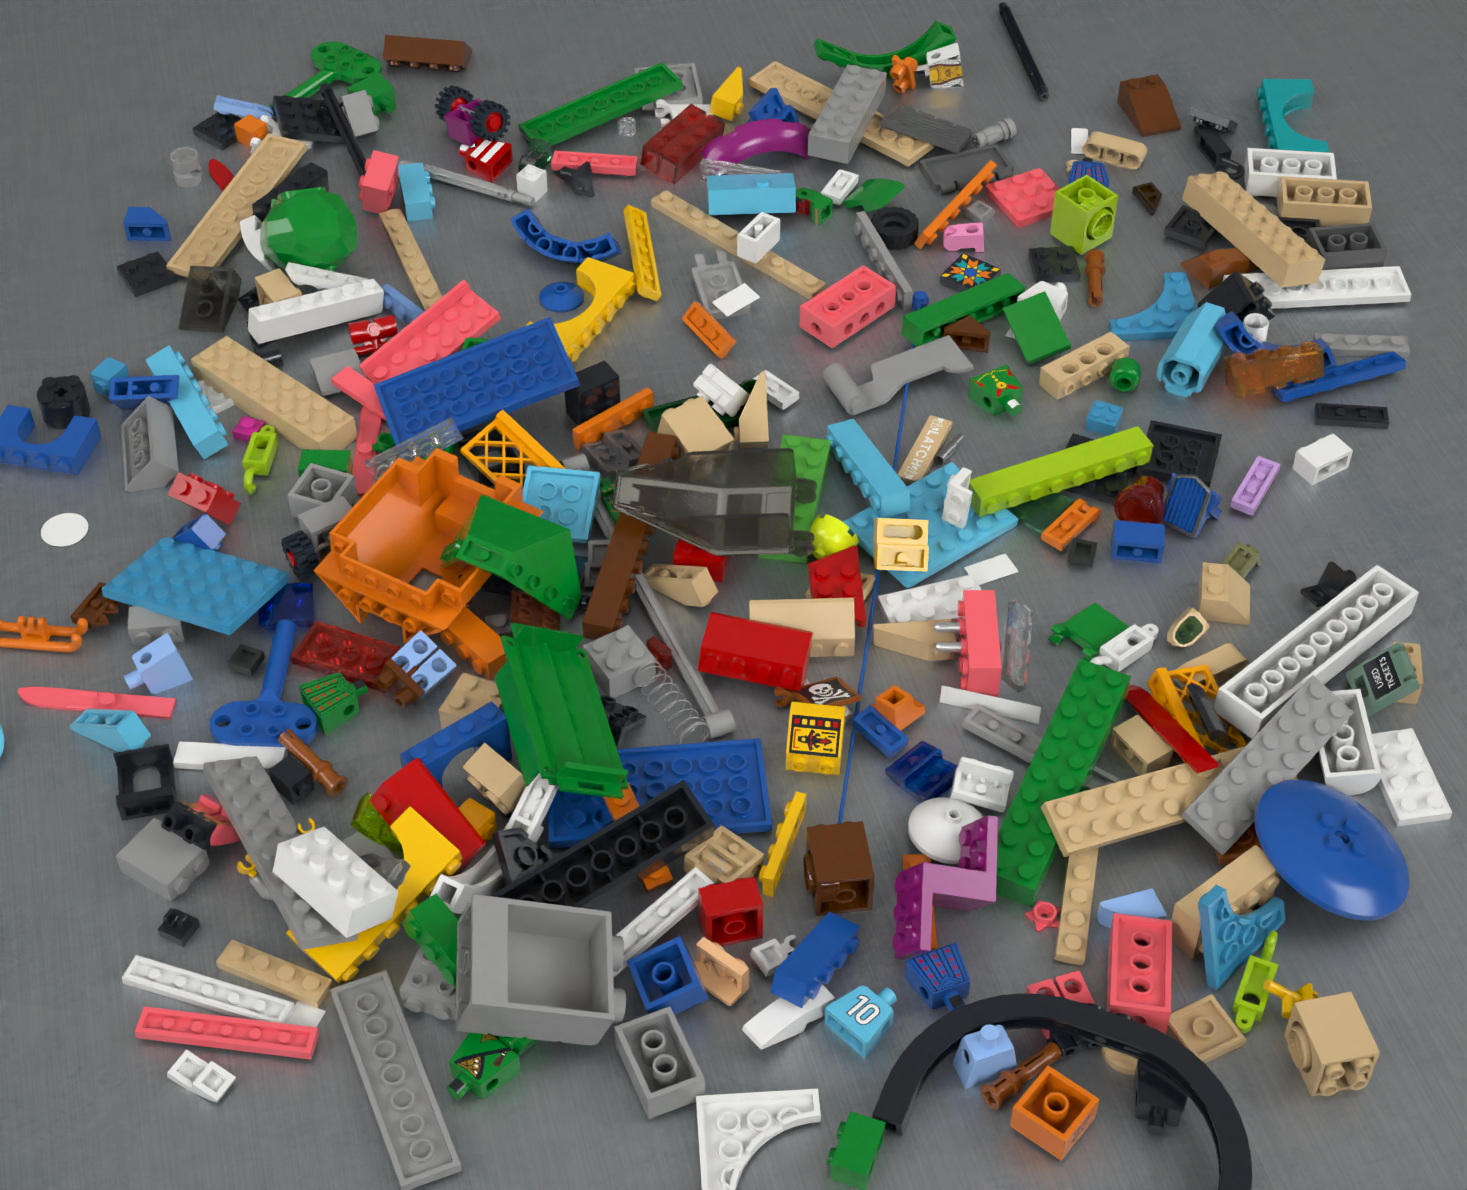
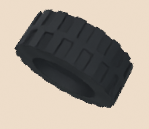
M886 207L873 214L871 223L887 249H907L909 246L914 245V242L917 240L919 220L910 210L902 207ZM899 226L904 228V230L890 231L885 229V227Z

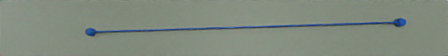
M916 291L914 293L912 309L915 311L929 306V297L926 292ZM909 383L905 384L892 467L895 472ZM878 569L876 571L858 687L859 695L862 694L880 576V570ZM860 701L856 702L854 717L859 714ZM852 727L837 824L842 823L856 733L854 727Z

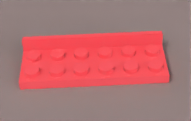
M462 280L370 357L366 358L359 367L366 378L374 384L460 352L466 337L479 338L502 318L498 311L470 289L468 283Z

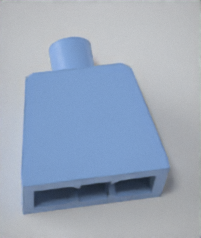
M168 633L133 654L132 659L137 669L124 675L131 690L145 683L151 694H157L193 680L183 658Z
M990 1024L983 1026L980 1031L965 1035L961 1039L952 1063L964 1089L997 1079L1002 1071L1012 1070L1017 1067L1015 1050L1002 1025L994 1026Z

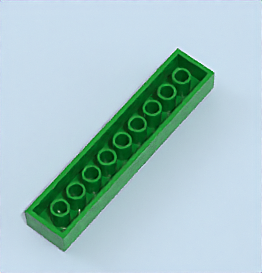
M1079 659L998 832L996 894L1033 907L1059 849V845L1041 806L1044 802L1085 791L1128 695L1131 676Z

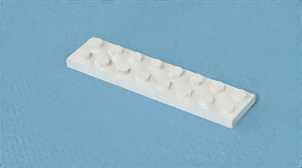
M1400 266L1322 270L1318 283L1283 288L1266 273L1242 274L1253 283L1257 281L1264 288L1265 292H1263V295L1272 303L1271 309L1410 302L1411 292ZM1224 275V276H1223V281H1224L1229 275Z

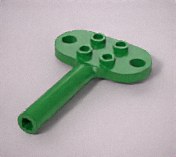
M325 42L317 45L311 53L313 65L321 71L285 95L295 98H311L321 91L320 85L322 83L330 85L335 81L342 80L355 84L377 72L382 74L381 63L375 57L345 43ZM272 103V104H270V107H271V108L273 109V111H274V107H273V103Z

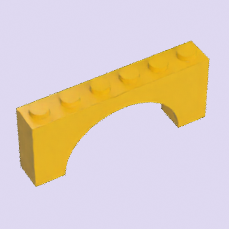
M589 257L576 269L577 285L588 292L594 300L589 308L579 316L554 324L571 363L577 360L584 348L589 346L591 340L601 332L607 322L611 321L617 310L621 309L625 301L635 293L636 283L633 272ZM529 321L526 326L533 324L534 322Z
M409 807L390 826L392 834L402 845L404 853V869L397 887L398 895L392 919L358 933V938L355 941L302 950L339 985L344 981H351L359 971L357 967L365 959L369 961L377 954L380 949L378 946L385 938L390 939L400 929L399 924L406 918L409 910L417 906L427 895L430 897L441 874L451 876L461 865L460 860L462 856L460 851L412 807ZM289 929L286 932V934L288 935L290 940L293 941L299 947L291 930Z

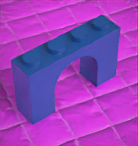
M7 405L0 416V463L79 475L102 437L97 419L74 415L65 432L58 439L45 444H30L25 442L35 427L30 408Z
M491 701L401 753V766L403 768L415 758H419L443 788L442 776L445 768L455 756L468 748L474 747L475 754L486 743L508 762L512 759L506 716Z

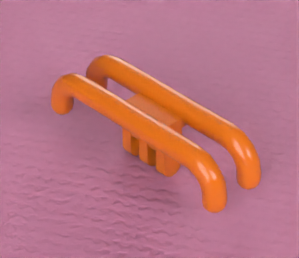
M19 616L17 623L6 622L0 619V631L21 633L22 636L21 639L0 637V647L63 653L75 652L82 646L81 636L88 630V621L85 618H80L77 621V627L48 625L45 617H39L37 622L36 617L29 616L27 622L26 616ZM50 636L71 637L72 642L49 641Z

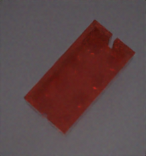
M690 104L643 145L640 165L657 173L660 156H662L659 176L675 185L704 158L701 151L720 135L723 137L725 123L712 115L706 116L704 110Z

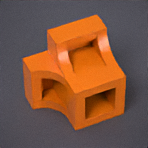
M896 685L891 686L875 698L876 703L872 705L900 731L925 714L924 704L915 700L913 695Z

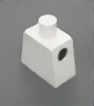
M1040 281L1018 296L1017 302L1045 291L1059 321L1067 308V288L1061 282H1057L1053 286Z

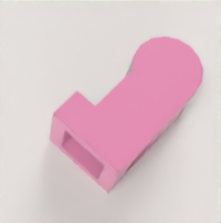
M983 222L947 226L943 230L944 248L948 251H957L960 248H975V252H984Z

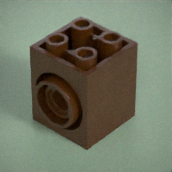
M847 821L839 824H819L807 827L806 854L803 856V869L806 890L808 894H812L815 915H827L828 912L840 914L872 910L875 875L863 821Z

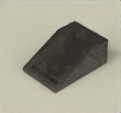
M190 266L178 327L180 330L224 332L238 302L242 278L234 268Z

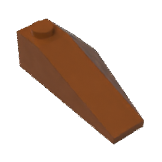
M1238 248L1217 249L1181 262V266L1208 290L1217 287L1223 282L1224 275H1230L1234 272L1248 274L1260 269Z

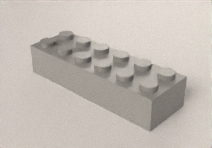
M856 65L846 66L808 134V156L845 164L850 162L886 93V72L861 68Z

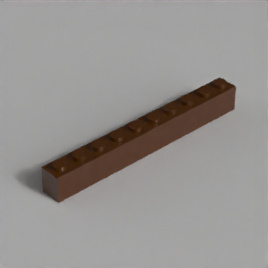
M648 431L632 479L667 483L668 479L672 480L674 475L673 463L674 461L678 462L680 456V447H677V436ZM633 486L634 490L640 492L638 504L630 503V506L652 517H660L662 510L661 499L666 498L668 490ZM622 509L582 621L583 636L587 639L596 640L623 628L622 616L629 611L630 599L628 598L630 594L635 592L637 584L635 577L636 574H641L643 567L642 556L647 555L649 550V535L653 536L656 525Z

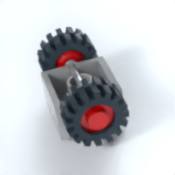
M344 496L299 514L300 531L281 539L286 560L289 561V566L293 569V573L298 579L302 580L316 574L313 570L331 552L329 533L352 509Z

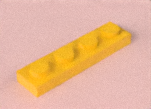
M796 791L792 802L788 801L784 811L785 821L778 824L776 831L777 842L776 844L771 843L767 856L769 860L768 865L762 866L759 875V882H763L762 894L773 897L806 812L807 794Z

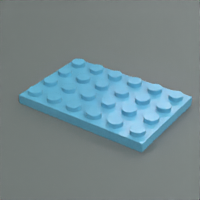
M952 462L907 486L910 490L911 511L887 517L929 520L927 546H929L928 572L887 570L907 589L1017 526L1018 518L1007 509L978 517L971 505L966 526L963 529L943 520L942 514L948 481L953 474H957L961 470ZM871 506L843 521V523L850 527L848 533L852 537L854 534L858 536V545L874 558V518L882 517Z

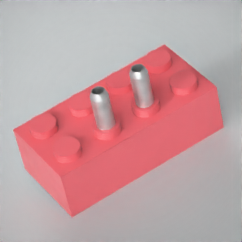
M963 590L962 601L957 603V615L961 617L956 618V622H938L934 624L935 632L956 633L961 637H957V642H938L935 645V649L938 652H957L962 655L958 660L959 673L964 675V677H960L961 690L998 697L1002 665L995 590Z

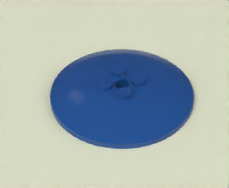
M1308 780L1279 782L1270 787L1260 798L1254 817L1260 845L1276 871L1305 898L1339 916L1368 921L1382 919L1391 915L1405 901L1409 890V871L1405 858L1386 827L1360 803L1332 787Z

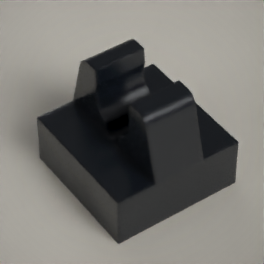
M170 908L163 917V923L158 928L159 936L183 947L199 928L200 923L197 918L178 909Z

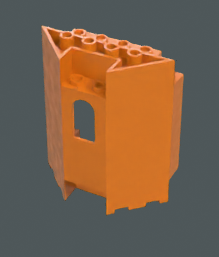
M436 448L426 460L416 457L412 462L398 457L329 533L331 552L313 571L360 624L370 613L377 615L389 623L402 627L405 644L420 630L427 636L444 631L491 576V573L461 561L447 568L440 567L443 562L440 556L445 546L454 541L481 494L538 517L544 511L524 503L522 484L500 475L497 478L494 490L459 475L458 457ZM422 570L442 578H437L426 592L410 585Z

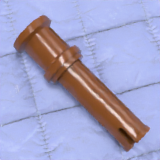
M1093 249L1085 255L1087 263L1085 273L1089 277L1088 303L1093 307H1098V300L1099 305L1103 303L1102 277L1105 274V266L1103 265L1105 254L1101 250Z
M291 729L286 730L289 735L283 732L278 742L311 771L313 781L319 782L326 788L327 794L330 797L340 794L347 786L348 779L345 776H340L333 769L331 762L319 758Z
M1049 1042L1016 1068L999 1073V1078L994 1082L980 1087L983 1100L990 1108L994 1110L999 1109L1004 1100L1011 1095L1016 1096L1021 1093L1022 1086L1041 1073L1047 1065L1050 1066L1061 1059L1062 1052L1054 1042Z

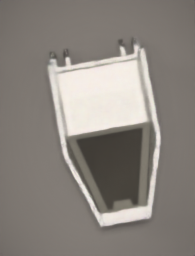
M791 448L693 451L686 453L685 458L672 461V458L669 457L663 459L661 464L649 466L648 463L617 470L612 508L716 556L794 554L798 557H803L804 555L812 554L814 546L811 544L814 541V533L807 530L795 531L797 501L801 504L815 502L817 484L810 479L797 478L794 450Z

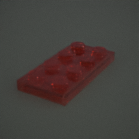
M315 621L291 655L292 664L327 675L341 673L345 680L349 682L363 679L368 688L385 693L386 691H382L375 682L381 674L385 663L402 647Z

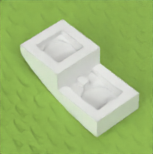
M187 1049L167 1072V1078L185 1089L216 1103L236 1080L234 1075L213 1061L208 1064Z

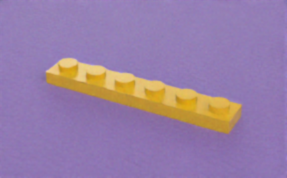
M627 204L623 212L637 291L644 298L658 301L661 297V290L646 212Z

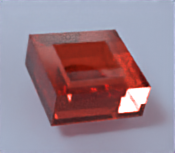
M655 636L648 639L646 647L655 657V661H658L665 671L672 668V650Z

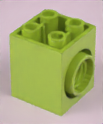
M1088 175L1057 190L1054 198L1050 234L1067 246H1073V250L1080 255L1111 239L1118 195Z

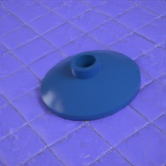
M571 282L551 283L545 286L539 294L541 305L552 312L572 311L578 308L584 300L583 290Z

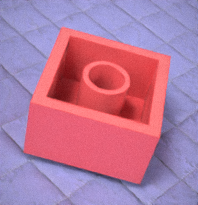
M373 150L371 158H367L365 163L366 174L365 176L361 175L359 181V188H361L359 200L362 201V210L379 214L390 210L399 182V156Z

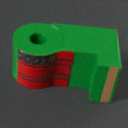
M799 188L796 190V211L811 216L812 222L819 226L833 216V200L809 188Z

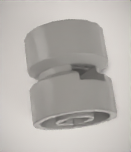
M181 147L172 151L170 161L176 185L183 188H191L200 184L203 177L197 151L191 147Z

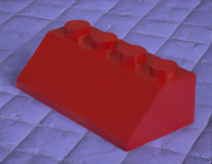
M711 612L701 644L698 671L800 692L807 680L813 632Z
M415 758L384 781L369 800L389 827L409 807H412L460 851L462 859L460 860V867L451 876L461 874L486 844L419 758Z

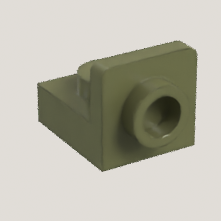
M1238 542L1221 564L1229 565L1244 579L1254 566L1259 567L1262 562L1259 555L1260 552L1250 544L1245 546Z

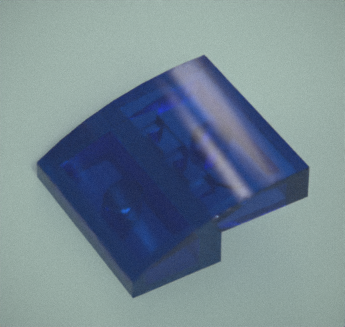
M287 583L258 610L259 629L275 631L277 622L283 619L293 621L298 627L312 628L314 623L313 584Z
M921 741L887 767L885 774L903 791L922 803L929 799L938 798L952 787L957 765L943 759L942 750Z

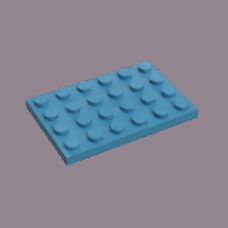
M164 536L102 588L103 597L132 606H140L161 615L231 635L290 581L289 572L220 553L212 549L199 548L191 543L178 542L173 538Z

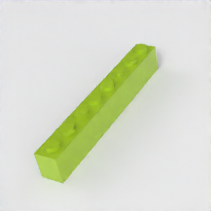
M1136 426L970 479L968 490L973 493L970 505L978 517L1009 507H1015L1021 503L1039 499L1052 493H1058L1074 486H1080L1083 483L1101 479L1117 472H1123L1126 469L1150 462L1153 444L1140 427Z

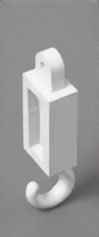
M1134 624L1101 646L1099 655L1090 662L1097 665H1106L1112 670L1120 672L1151 651L1153 641L1157 638L1159 629L1154 624H1146L1141 628ZM1133 641L1137 645L1131 646L1129 643Z

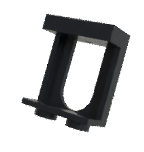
M483 429L458 436L460 449ZM493 429L488 434V441H502V435L496 429ZM474 446L469 451L474 456L485 454V446ZM488 446V452L498 450L502 457V447ZM505 447V457L518 458L512 447ZM460 452L475 482L489 488L495 486ZM502 463L488 467V469L492 473H502ZM505 463V473L519 474V463ZM523 463V474H525L524 463Z
M169 744L113 753L117 766L119 795H116V803L121 820L125 821L170 812L173 803L177 802L173 757ZM152 768L160 773L161 788L134 792L133 780L139 771Z

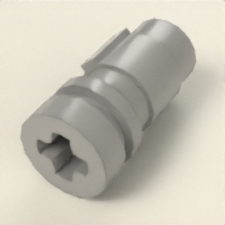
M1007 117L995 122L993 126L972 134L971 139L974 147L979 148L1016 136L1017 130L1013 120Z

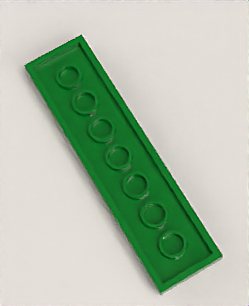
M661 62L518 124L519 131L539 152L557 143L566 141L573 136L584 133L591 128L600 126L607 121L618 118L623 114L639 109L646 104L655 102L664 96L673 94L683 89V82Z

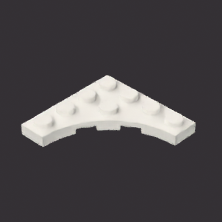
M818 1088L696 1096L702 1190H736L744 1167L763 1144L790 1128L821 1122Z

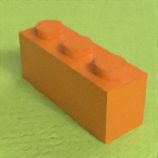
M466 606L444 631L440 632L442 641L447 646H452L462 660L466 659L479 675L483 674L489 681L494 679L495 675L507 661L501 637Z

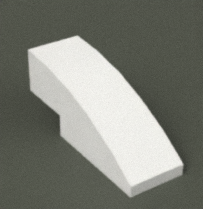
M253 215L240 221L242 237L248 250L270 272L276 269V264L262 252L260 244L262 222Z
M822 985L814 1000L809 999L802 1008L779 998L749 1020L742 1030L762 1050L804 1032L807 1023L825 1016V1007L834 1002L835 997Z

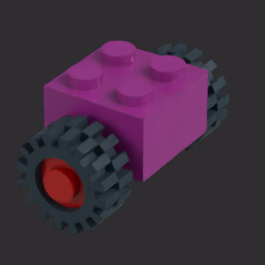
M451 85L449 88H443L445 92H439L441 97H437L435 100L439 102V104H435V108L439 109L436 111V114L439 115L441 120L446 122L450 138L471 147L479 138L491 142L493 140L498 141V137H504L503 132H508L506 125L510 126V122L507 121V119H510V115L507 114L509 111L503 105L491 100H473V95L469 91L458 86Z

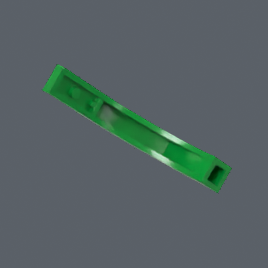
M935 20L932 26L915 42L900 50L886 54H859L818 38L813 45L816 55L823 61L828 60L839 67H844V69L847 65L876 69L886 72L887 80L893 79L889 71L893 67L892 58L894 55H897L901 60L906 57L914 58L918 66L927 64V52L951 45L957 38L951 26Z

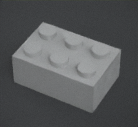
M670 1006L614 1026L616 1049L648 1119L696 1102V1096L705 1095V1078Z

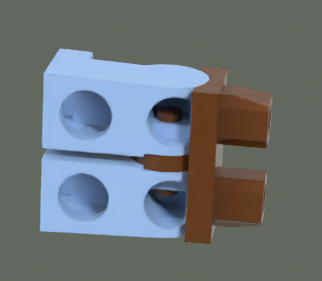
M420 630L385 663L375 684L382 691H387L394 685L399 690L393 698L394 703L399 708L404 709L410 704L415 706L438 684L451 676L457 665L441 649L434 654L438 646Z

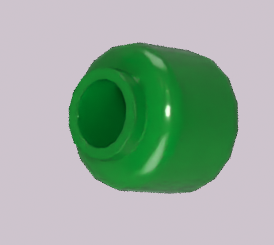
M1132 358L1117 359L1111 366L1110 384L1117 391L1130 392L1134 390L1140 382L1141 367Z

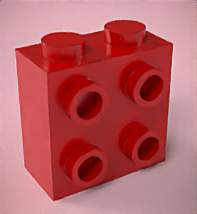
M178 472L167 494L228 525H231L241 505L240 502L233 499L235 494L215 483L207 482L191 472L188 476Z

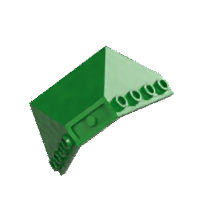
M482 494L454 541L445 546L440 556V559L443 560L440 566L442 568H447L461 561L505 579L569 620L572 619L582 598L570 529Z

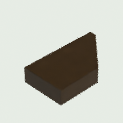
M1152 182L1134 186L1132 190L1133 195L1151 216L1154 215L1161 202L1162 193Z

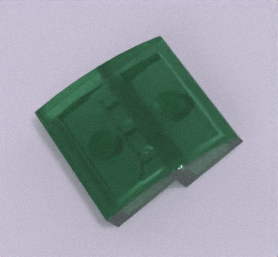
M1058 492L1006 509L1018 518V522L1042 534L1048 526L1074 503V500Z

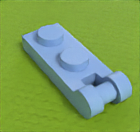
M216 96L214 110H218L221 114L230 115L232 113L239 115L241 118L250 114L258 119L262 115H266L273 119L274 111L269 106Z

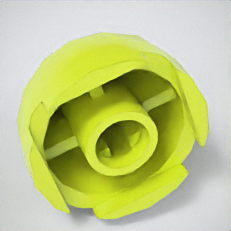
M818 514L810 527L809 545L814 551L813 555L817 559H821L849 547L857 546L859 543L858 536L854 534L852 537L848 533L850 527L839 519L827 514L821 518V514Z

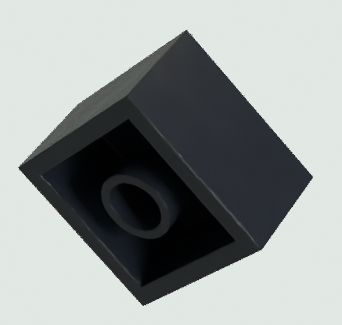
M605 360L576 372L580 386L565 391L566 413L577 426L621 402L619 375Z

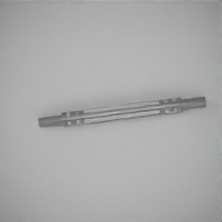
M402 160L400 165L413 164V162ZM423 163L424 171L428 170L430 179L512 203L516 201L533 206L535 203L534 197L517 193L514 189Z

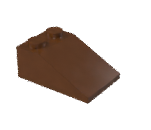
M1158 74L1120 81L1117 103L1142 137L1181 129L1167 86Z

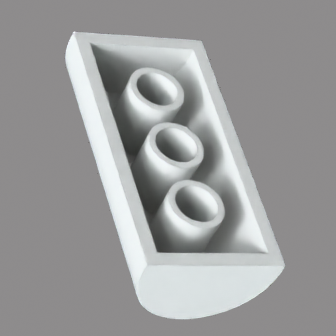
M1361 690L1331 691L1354 713L1318 751L1325 785L1347 796L1362 794L1371 790L1379 783L1382 772Z

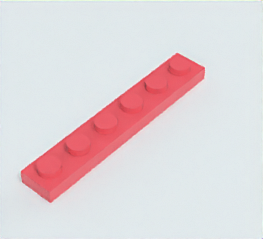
M144 1006L135 1029V1035L139 1039L312 1060L319 1031L317 1027Z

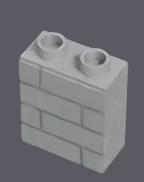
M477 894L472 895L457 922L456 1031L479 1034L491 1033V1035L527 1037V1039L561 1041L562 1043L592 1046L599 1043L611 1025H620L622 1023L626 1008V995L623 989L614 988L613 971L617 972L621 967L624 955V940L622 936L612 935L610 911Z

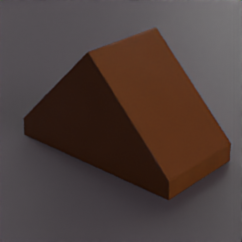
M969 315L944 327L943 337L949 335L960 350L988 353L990 332L972 316Z

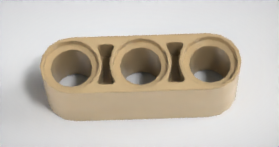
M1095 131L1090 134L1084 144L1083 153L1086 157L1135 170L1140 167L1146 157L1147 148L1144 144L1137 141Z
M1227 643L1182 664L1177 669L1207 664L1216 683H1223L1233 678L1234 674L1249 665V661L1232 643ZM1202 673L1193 675V680L1204 686L1206 685V678ZM1174 678L1176 683L1183 689L1185 683Z

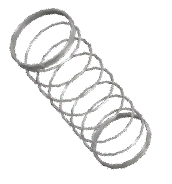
M650 660L642 663L635 670L632 681L637 687L643 688L656 681L660 675H665V679L666 676L670 679L671 677L666 675V671L658 661ZM649 663L659 664V666H651L659 667L657 675L653 676L654 678L644 684H636V679L639 674L637 676L636 674L642 667ZM671 679V683L663 682L661 685H658L657 687L659 688L656 691H658L664 684H672L675 685L677 688L678 686L676 684H673ZM641 688V693H642L643 695H648L647 701H648L650 704H655V705H656V703H659V702H660L659 699H658L655 703H651V702L649 701V695H651V694H650V693H649V694H644V693L642 692V688ZM669 691L668 693H666L667 695L662 700H664L668 696V694L672 692ZM681 693V694L684 696V699H685V700H677V701H685V703L688 702V703L691 705V708H689V709H691V714H692V710H694V709H692V704H691L689 701H687L686 698H685V695H684L683 693ZM675 700L674 702H672L673 704L669 708H671L677 701ZM654 705V710H655L656 712H662V713H663L664 711H666L665 709H666L669 705H667V706L663 709V711H657V710L655 709V705ZM682 708V710L678 711L679 713L675 717H677L683 710L689 709ZM696 710L694 711L698 714V717L692 718H698V721L689 725L680 737L675 736V738H680V744H682L683 737L687 736L685 735L686 732L692 727L695 729L697 725L703 724L705 729L707 726V731L702 739L700 737L695 743H702L708 737L709 726L702 718H699V713ZM673 714L670 719H668V720H663V721H668V722H667V727H668V728H669L668 723H669L670 720L673 719L672 717H673L675 714ZM689 716L688 719L683 721L684 723L681 726H683L689 719L692 718H690Z

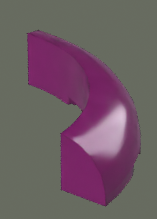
M781 119L757 120L735 127V131L724 137L720 135L701 151L705 160L721 175L725 174L739 162L765 152L785 151L808 159V134L811 128L795 121L791 123L783 122Z

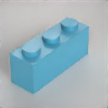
M422 162L399 165V185L407 222L433 218L432 209H436L428 170L424 171Z

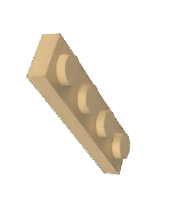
M233 939L216 961L219 969L316 1008L320 1007L329 994L330 989L333 988L332 979Z

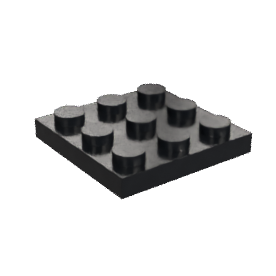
M287 95L273 96L272 103L281 137L344 144L324 99L295 98Z
M1151 420L1147 433V438L1153 444L1150 462L1138 466L1137 475L1170 481L1172 473L1196 475L1210 488L1222 434Z
M1073 433L1065 449L1094 439ZM1138 466L1083 483L1080 486L1065 489L1064 491L1119 507Z

